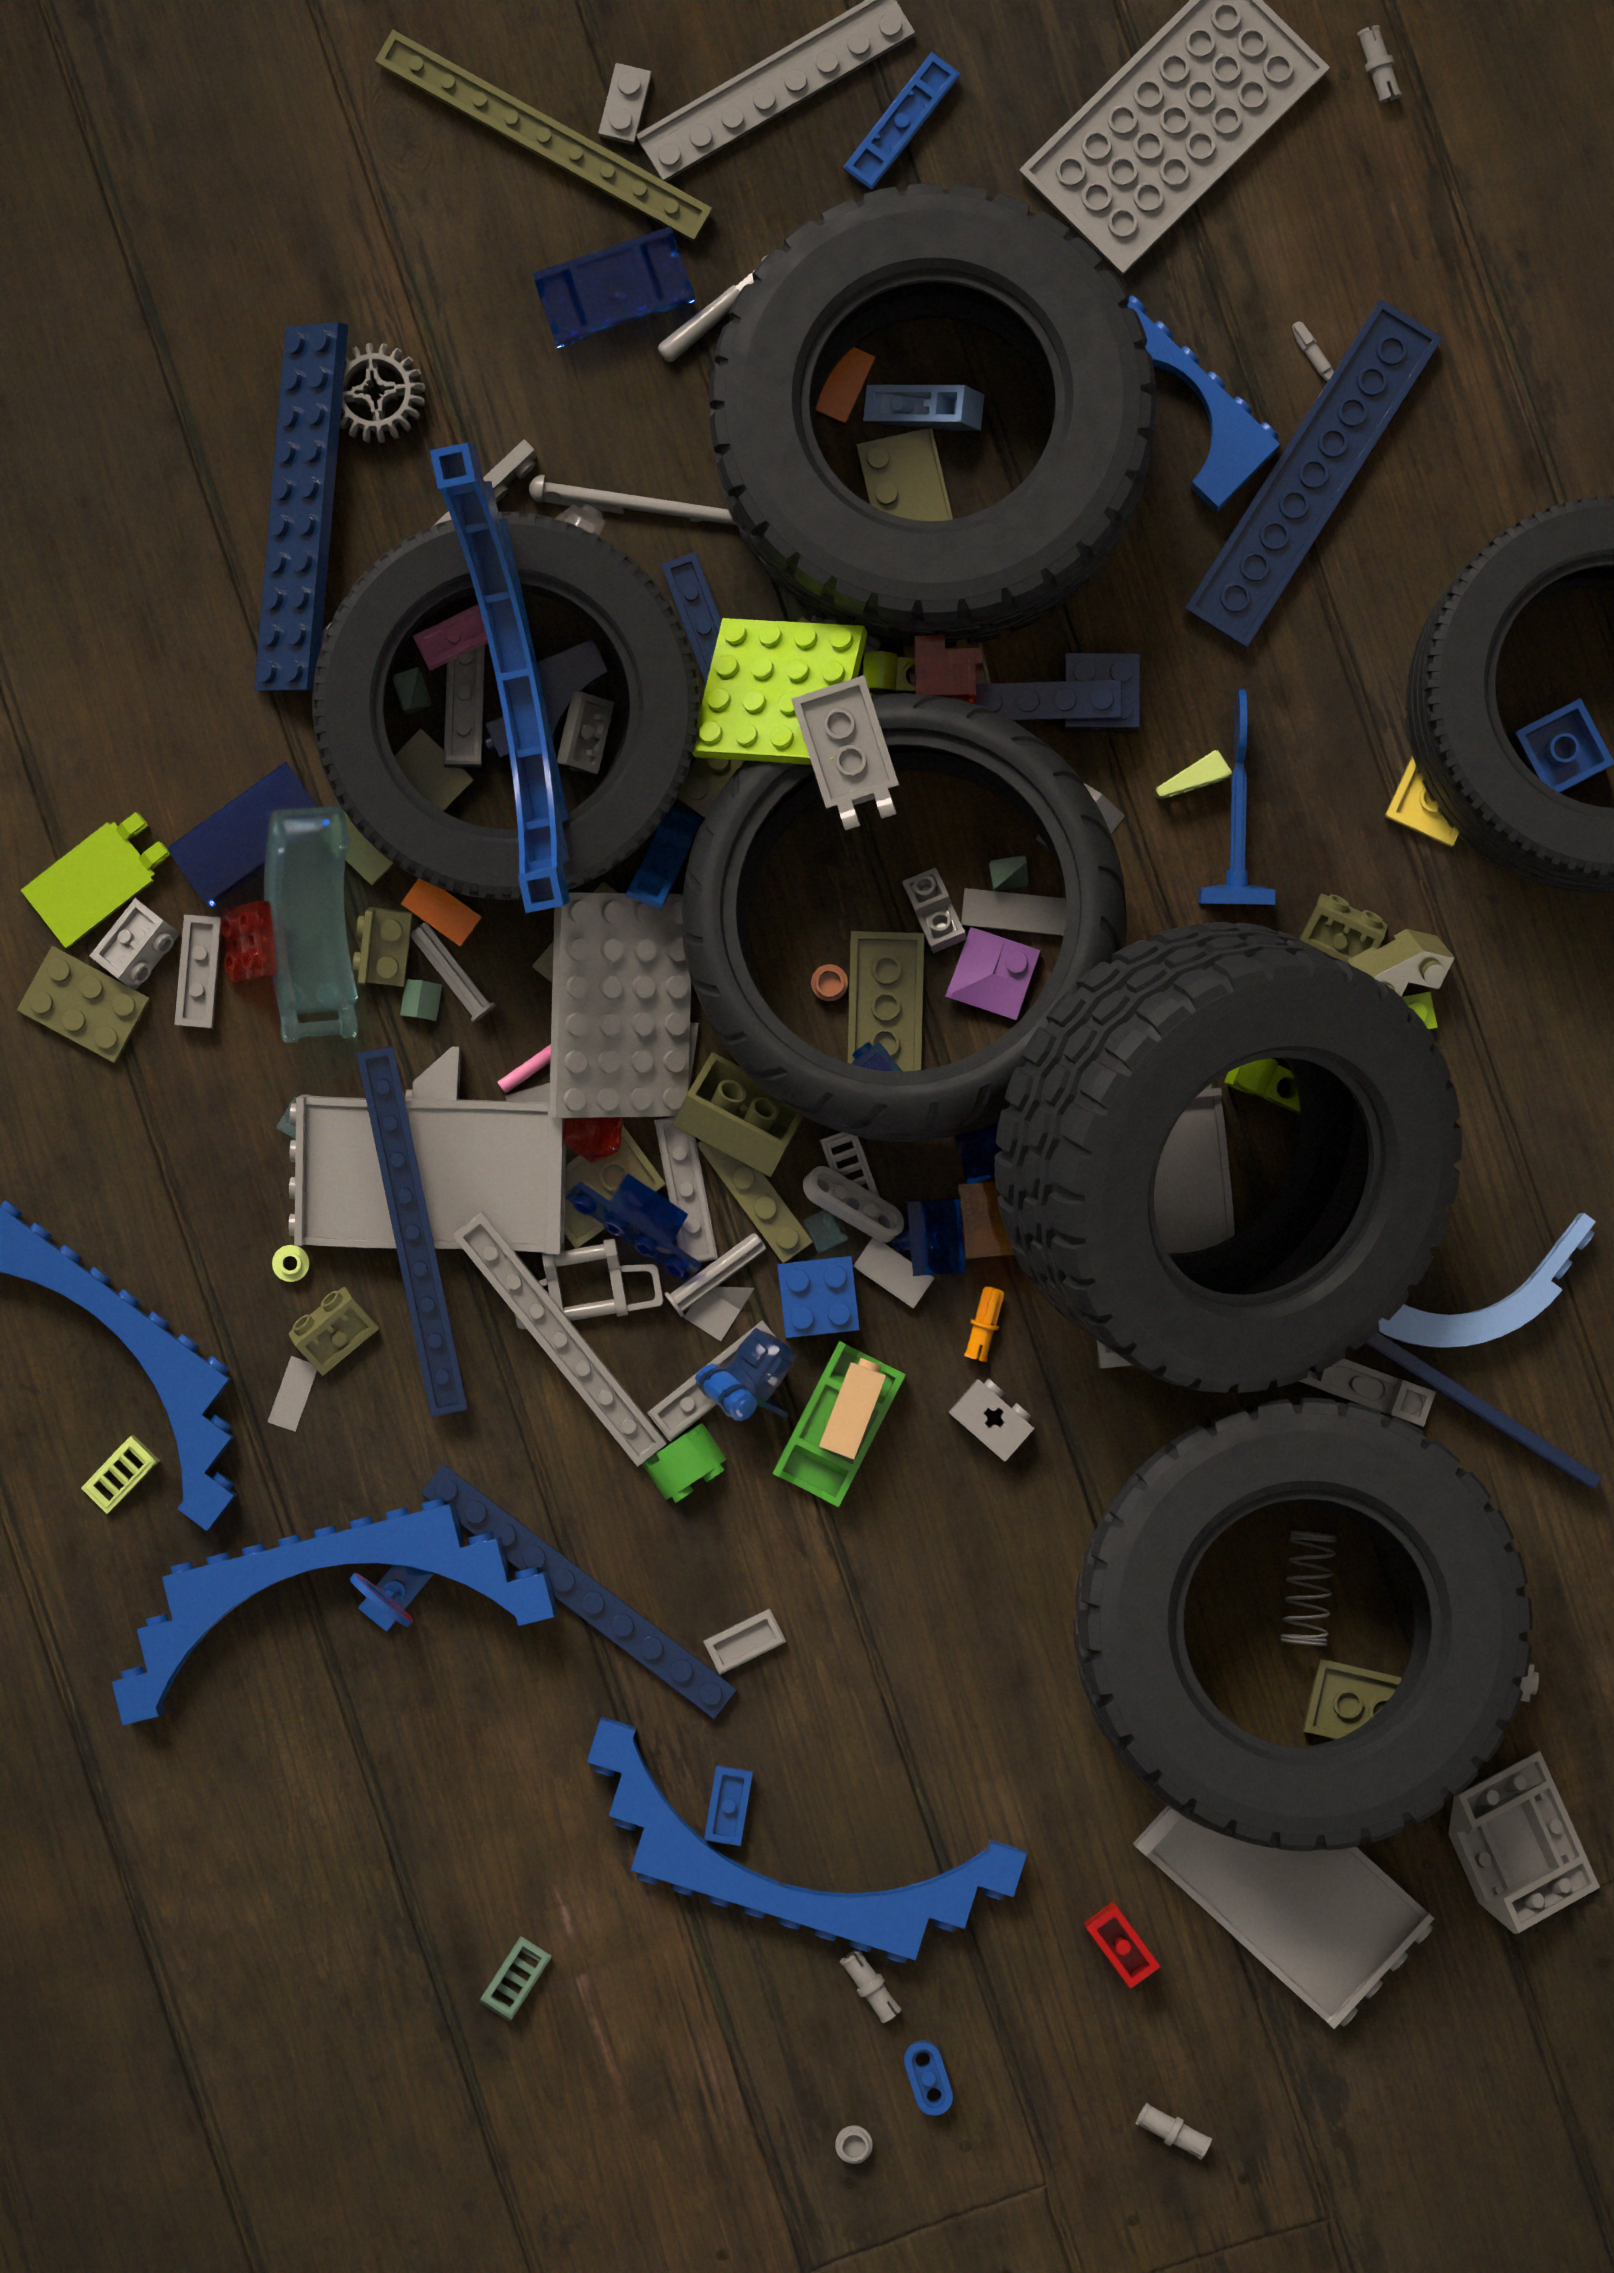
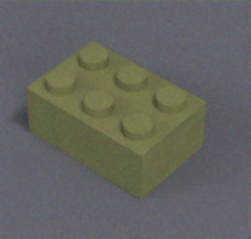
M712 1052L687 1093L672 1125L771 1177L804 1116L790 1110L766 1093L740 1066Z

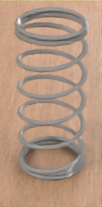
M1291 1530V1535H1289L1291 1542L1324 1550L1332 1554L1289 1557L1287 1560L1291 1563L1319 1569L1330 1574L1291 1576L1285 1579L1287 1582L1324 1591L1328 1594L1289 1596L1284 1598V1600L1291 1604L1312 1608L1327 1614L1284 1617L1282 1620L1286 1623L1314 1629L1325 1634L1311 1636L1281 1634L1282 1638L1280 1640L1292 1644L1327 1646L1328 1640L1324 1637L1329 1635L1326 1630L1293 1620L1325 1618L1330 1615V1612L1324 1608L1294 1600L1320 1599L1332 1595V1592L1326 1588L1296 1580L1321 1579L1333 1576V1571L1328 1568L1298 1560L1330 1558L1335 1556L1336 1553L1332 1549L1299 1540L1336 1542L1338 1536L1330 1533Z

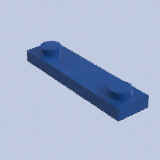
M931 52L843 166V171L872 192L958 81L961 73Z

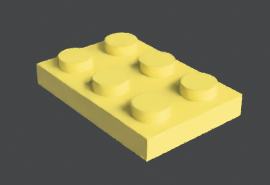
M1411 756L1384 817L1452 847L1459 831L1455 826L1453 828L1449 826L1443 815L1441 816L1438 811L1440 808L1436 801L1432 802L1429 793L1422 783L1424 779L1422 772L1418 773L1414 758Z

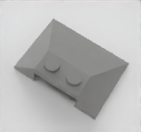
M1540 1751L1534 1752L1462 1791L1456 1797L1454 1796L1448 1835L1478 1903L1514 1934L1522 1932L1600 1888Z

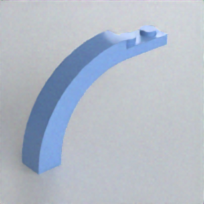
M1579 1213L1530 1277L1518 1289L1501 1301L1477 1311L1453 1315L1425 1312L1403 1304L1389 1321L1384 1318L1378 1321L1380 1328L1378 1333L1400 1342L1419 1346L1461 1347L1484 1343L1520 1328L1549 1306L1562 1291L1551 1280L1554 1276L1560 1279L1572 1264V1261L1568 1258L1576 1247L1582 1250L1594 1235V1232L1590 1229L1596 1221L1585 1213Z

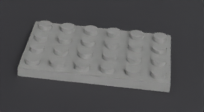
M569 892L570 902L564 906L554 908L549 1117L677 1116L688 1093L691 978L683 947V894L670 893L663 908L660 910L626 897L627 893Z

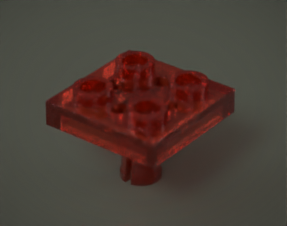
M256 901L223 910L221 931L226 943L224 966L229 976V984L244 983L277 975L275 952H292L294 948V935L290 929L273 930L270 901Z

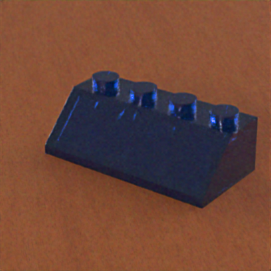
M284 762L167 847V849L201 899L211 908L330 821L288 763Z

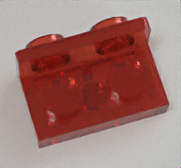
M623 1117L565 1118L563 1142L590 1163L615 1154L620 1150Z

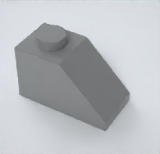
M451 1047L413 1081L412 1090L406 1089L405 1099L459 1100L462 1049L460 1047Z

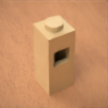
M860 1358L858 1365L850 1363L821 1438L820 1447L854 1460L886 1375L879 1373L881 1365Z

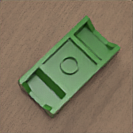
M839 1341L772 1474L839 1507L906 1374ZM860 1358L881 1365L879 1373L886 1375L853 1460L822 1448L819 1444L850 1363L858 1365Z

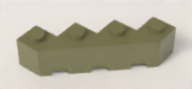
M1405 929L1394 935L1395 940L1377 950L1373 946L1347 960L1348 964L1366 972L1374 979L1393 989L1399 996H1402L1408 982L1439 989L1455 957L1438 936Z

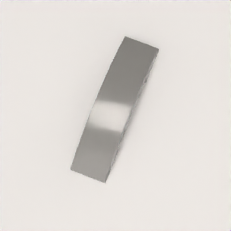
M1344 1358L1318 1373L1309 1370L1307 1378L1299 1381L1423 1427L1436 1394L1435 1391Z

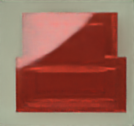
M945 635L915 636L916 694L976 702V674H982L983 648L945 649Z

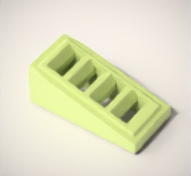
M1214 750L1158 786L1154 790L1153 795L1157 800L1165 799L1226 780L1233 773L1219 751Z
M132 1435L81 1489L106 1514H109L160 1460ZM129 1450L144 1464L140 1469L125 1456ZM119 1461L134 1474L130 1480L115 1466ZM109 1471L124 1485L120 1490L105 1476ZM99 1481L114 1495L110 1501L95 1487Z

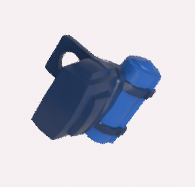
M755 1328L739 1345L736 1356L726 1368L717 1364H710L705 1366L695 1376L696 1385L700 1388L701 1392L708 1399H712L728 1417H732L736 1421L748 1419L754 1413L757 1405L787 1418L790 1413L770 1397L781 1384L796 1355L784 1342L775 1336Z

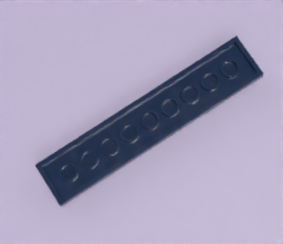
M1382 299L1378 301L1184 609L1186 612L1245 649L1248 647L1443 337Z
M341 322L285 327L254 691L313 692L315 669L321 651L348 325Z

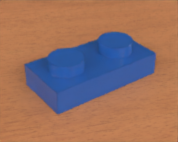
M716 1765L704 1840L741 1846L753 1771Z

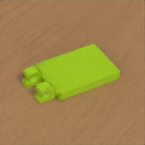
M137 812L124 820L119 826L115 822L111 824L105 823L21 889V892L66 949H69L154 882L152 876L155 875L152 869L171 855L160 841L144 851L142 855L138 853L130 840L149 825Z

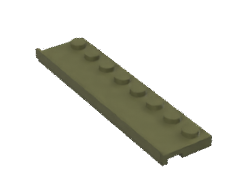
M932 426L856 444L870 505L892 515L912 520L944 521L953 519ZM965 639L957 640L955 647L925 648L923 642L913 641L910 647L902 646L905 658L956 660L965 664L970 671L971 678L967 692L959 700L973 703V684L991 683L982 643L969 644ZM912 670L908 673L911 685L921 686L927 681L925 674L919 670ZM949 672L943 677L945 685L950 688H958L963 684V678L956 672Z

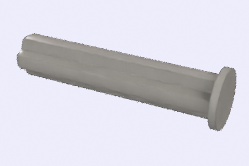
M423 923L412 931L411 938L472 1015L470 1019L472 1023L480 1020L496 1006L494 1002L489 1003L428 923Z
M753 1233L670 1295L668 1292L664 1293V1295L682 1318L684 1316L683 1311L762 1254L766 1247L759 1236Z

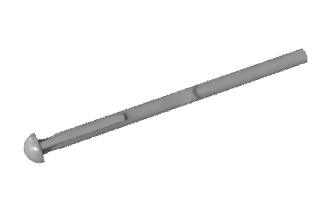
M545 475L536 476L529 485V493L538 503L547 502L620 514L624 513V509L687 517L690 518V521L694 522L710 521L737 525L733 521L728 509L545 482Z

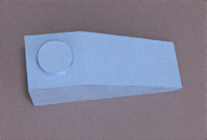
M867 385L863 421L866 423L916 428L932 426V429L945 431H981L984 394L966 385Z

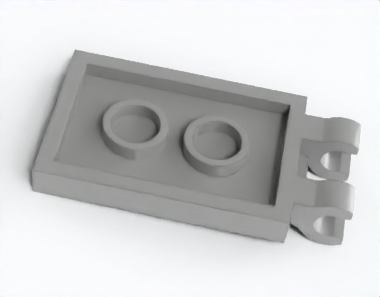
M865 676L853 678L792 698L793 707L825 807L838 806L845 830L860 826L854 805L866 801L876 800L881 818L897 814L888 788L899 785Z

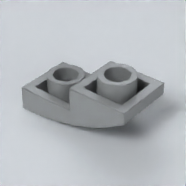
M936 867L902 881L933 953L967 939Z

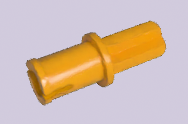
M994 1287L983 1288L976 1317L970 1321L973 1324V1328L964 1356L987 1362L994 1330H999V1326L996 1323L1004 1297L1002 1290Z

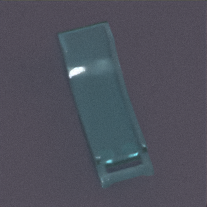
M341 806L274 810L271 813L264 874L265 926L271 974L282 1022L281 1036L285 1043L297 1042L299 1038L340 1034L343 1038L355 1037L358 1031L354 1004L357 1002L358 995L350 961L344 912V868L347 843L350 837L344 810ZM327 1011H338L339 1020L298 1023L297 1014Z

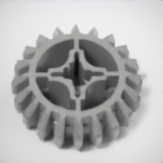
M367 343V354L362 356L359 349L354 347L352 348V353L355 359L350 361L347 356L345 359L340 429H345L352 424L349 435L352 438H356L360 431L364 430L363 440L366 443L371 441L372 433H377L379 443H384V432L390 431L391 436L396 440L399 438L396 427L401 425L408 432L411 430V425L406 418L410 417L414 420L420 418L419 412L413 409L412 406L421 407L425 405L424 398L414 395L425 391L424 383H413L422 376L419 369L408 371L414 363L411 357L405 358L399 363L402 352L398 348L389 357L387 344H381L379 353H375L372 343ZM378 366L394 370L402 377L405 384L396 385L395 382L383 381L380 378ZM367 368L365 381L359 386L352 387L351 391H347L351 379L359 371ZM373 378L381 392H385L384 395L379 394L381 398L377 400L378 409L371 396L367 394L368 391L371 392L370 388L374 387ZM399 396H405L400 408L392 416L384 419L387 404L393 400H399ZM356 402L357 405L369 406L373 415V421L356 416L348 408L347 403Z

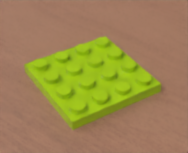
M722 618L699 712V719L696 724L698 734L694 752H692L693 756L698 758L812 765L791 699L857 678L868 634L865 627L860 625Z

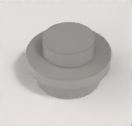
M856 2125L842 2129L837 2135L835 2142L839 2157L851 2164L861 2163L866 2160L871 2154L873 2146L872 2138L868 2131Z

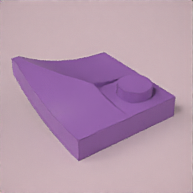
M970 927L945 997L1018 1020L1041 950Z

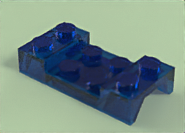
M672 226L532 273L557 348L590 338L592 333L657 311L663 313L696 301Z

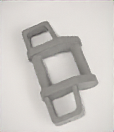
M615 1238L604 1240V1244L565 1250L561 1254H545L542 1252L546 1279L539 1280V1283L542 1286L548 1285L549 1295L570 1321L617 1313V1317L628 1315V1311L656 1307L663 1304V1294L657 1266L653 1264L620 1266ZM607 1258L614 1299L564 1307L557 1267ZM622 1272H650L653 1277L655 1298L651 1301L627 1305ZM515 1314L518 1328L527 1329Z

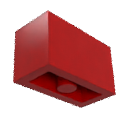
M1114 1901L1084 1922L1087 1930L1130 1989L1160 1968L1156 1958Z

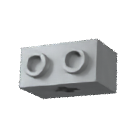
M989 1378L984 1384L977 1379L948 1413L1006 1462L1034 1430V1427L1029 1424L1033 1417L1017 1403L1011 1408L1000 1399L1005 1392ZM988 1408L992 1411L997 1410V1408L1001 1409L1002 1413L999 1417L1003 1423L1000 1426L995 1424L990 1425V1427L986 1426L985 1422L988 1418L984 1412Z

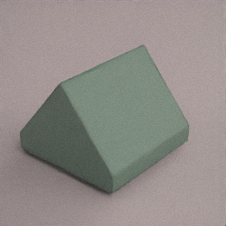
M406 979L400 1016L437 1021L442 985L423 980Z

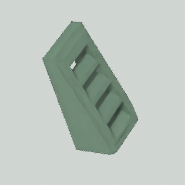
M520 1936L479 2002L511 2022L552 1956ZM522 1951L539 1962L537 1967L534 1968L518 1958L519 1952ZM514 1964L531 1975L528 1981L509 1970L511 1965ZM505 1977L521 1987V1992L518 1994L502 1984V1979ZM495 1990L514 2001L512 2006L509 2007L492 1996Z

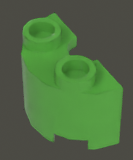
M701 1423L644 1461L642 1466L664 1499L667 1500L672 1497L676 1503L694 1491L690 1484L703 1477L708 1482L723 1472L724 1468L721 1463L727 1460V1458L704 1424Z

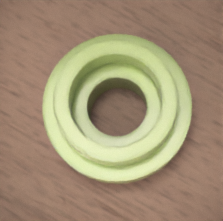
M294 1245L281 1247L275 1253L272 1260L275 1274L287 1282H295L302 1279L307 1274L310 1266L307 1253L301 1247ZM289 1256H293L297 1260V1267L292 1271L287 1270L284 1266V1261Z

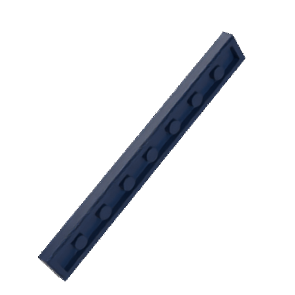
M1377 1332L1364 1343L1585 1487L1595 1488L1602 1478Z

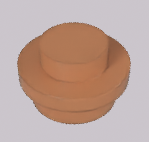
M827 964L819 967L813 973L811 987L819 999L835 1001L845 994L848 979L840 967Z

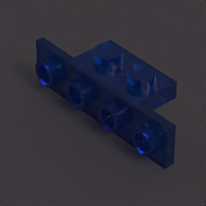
M629 1173L621 1179L610 1200L581 1181L567 1193L565 1198L573 1204V1207L578 1212L598 1220L609 1233L623 1237L634 1245L637 1252L644 1256L652 1257L664 1265L665 1270L671 1275L687 1279L700 1269L702 1263L672 1244L688 1214Z

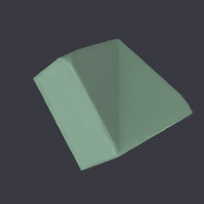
M419 667L393 675L392 680L404 713L408 715L431 706L432 702Z
M1024 855L990 861L988 867L992 891L1028 885L1027 861Z

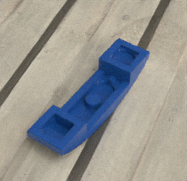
M674 806L671 807L668 814L665 815L657 827L655 837L640 869L636 871L626 897L660 910L663 908L682 869L702 817Z

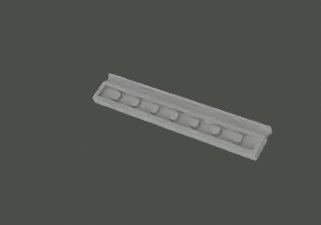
M865 0L636 134V139L641 144L660 179L667 182L915 36V31L897 1Z

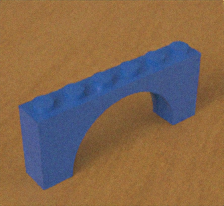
M1131 295L1128 307L1137 312L1147 338L1145 348L1152 356L1153 366L1165 370L1184 381L1196 393L1206 410L1211 430L1210 451L1204 466L1193 479L1190 489L1217 514L1278 452L1280 443L1277 439L1279 436L1266 422L1260 425L1250 415L1253 411L1244 400L1238 396L1233 399L1223 390L1226 385L1221 378L1212 371L1207 374L1197 365L1200 362L1198 357L1188 347L1183 346L1180 348L1171 340L1173 337L1172 332L1160 321L1153 323L1144 314L1147 311L1145 306L1136 297Z

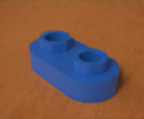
M926 2040L916 2041L907 2048L904 2055V2063L917 2105L928 2115L936 2116L943 2114L952 2104L953 2093L940 2051L932 2042ZM923 2052L929 2055L930 2060L926 2065H919L915 2059L919 2053ZM932 2088H936L941 2092L940 2098L936 2101L929 2100L927 2097V2092Z

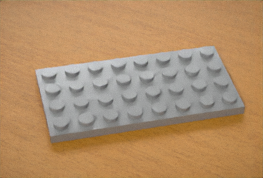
M1190 0L1019 169L1018 173L1123 276L1329 71L1330 67L1263 0Z

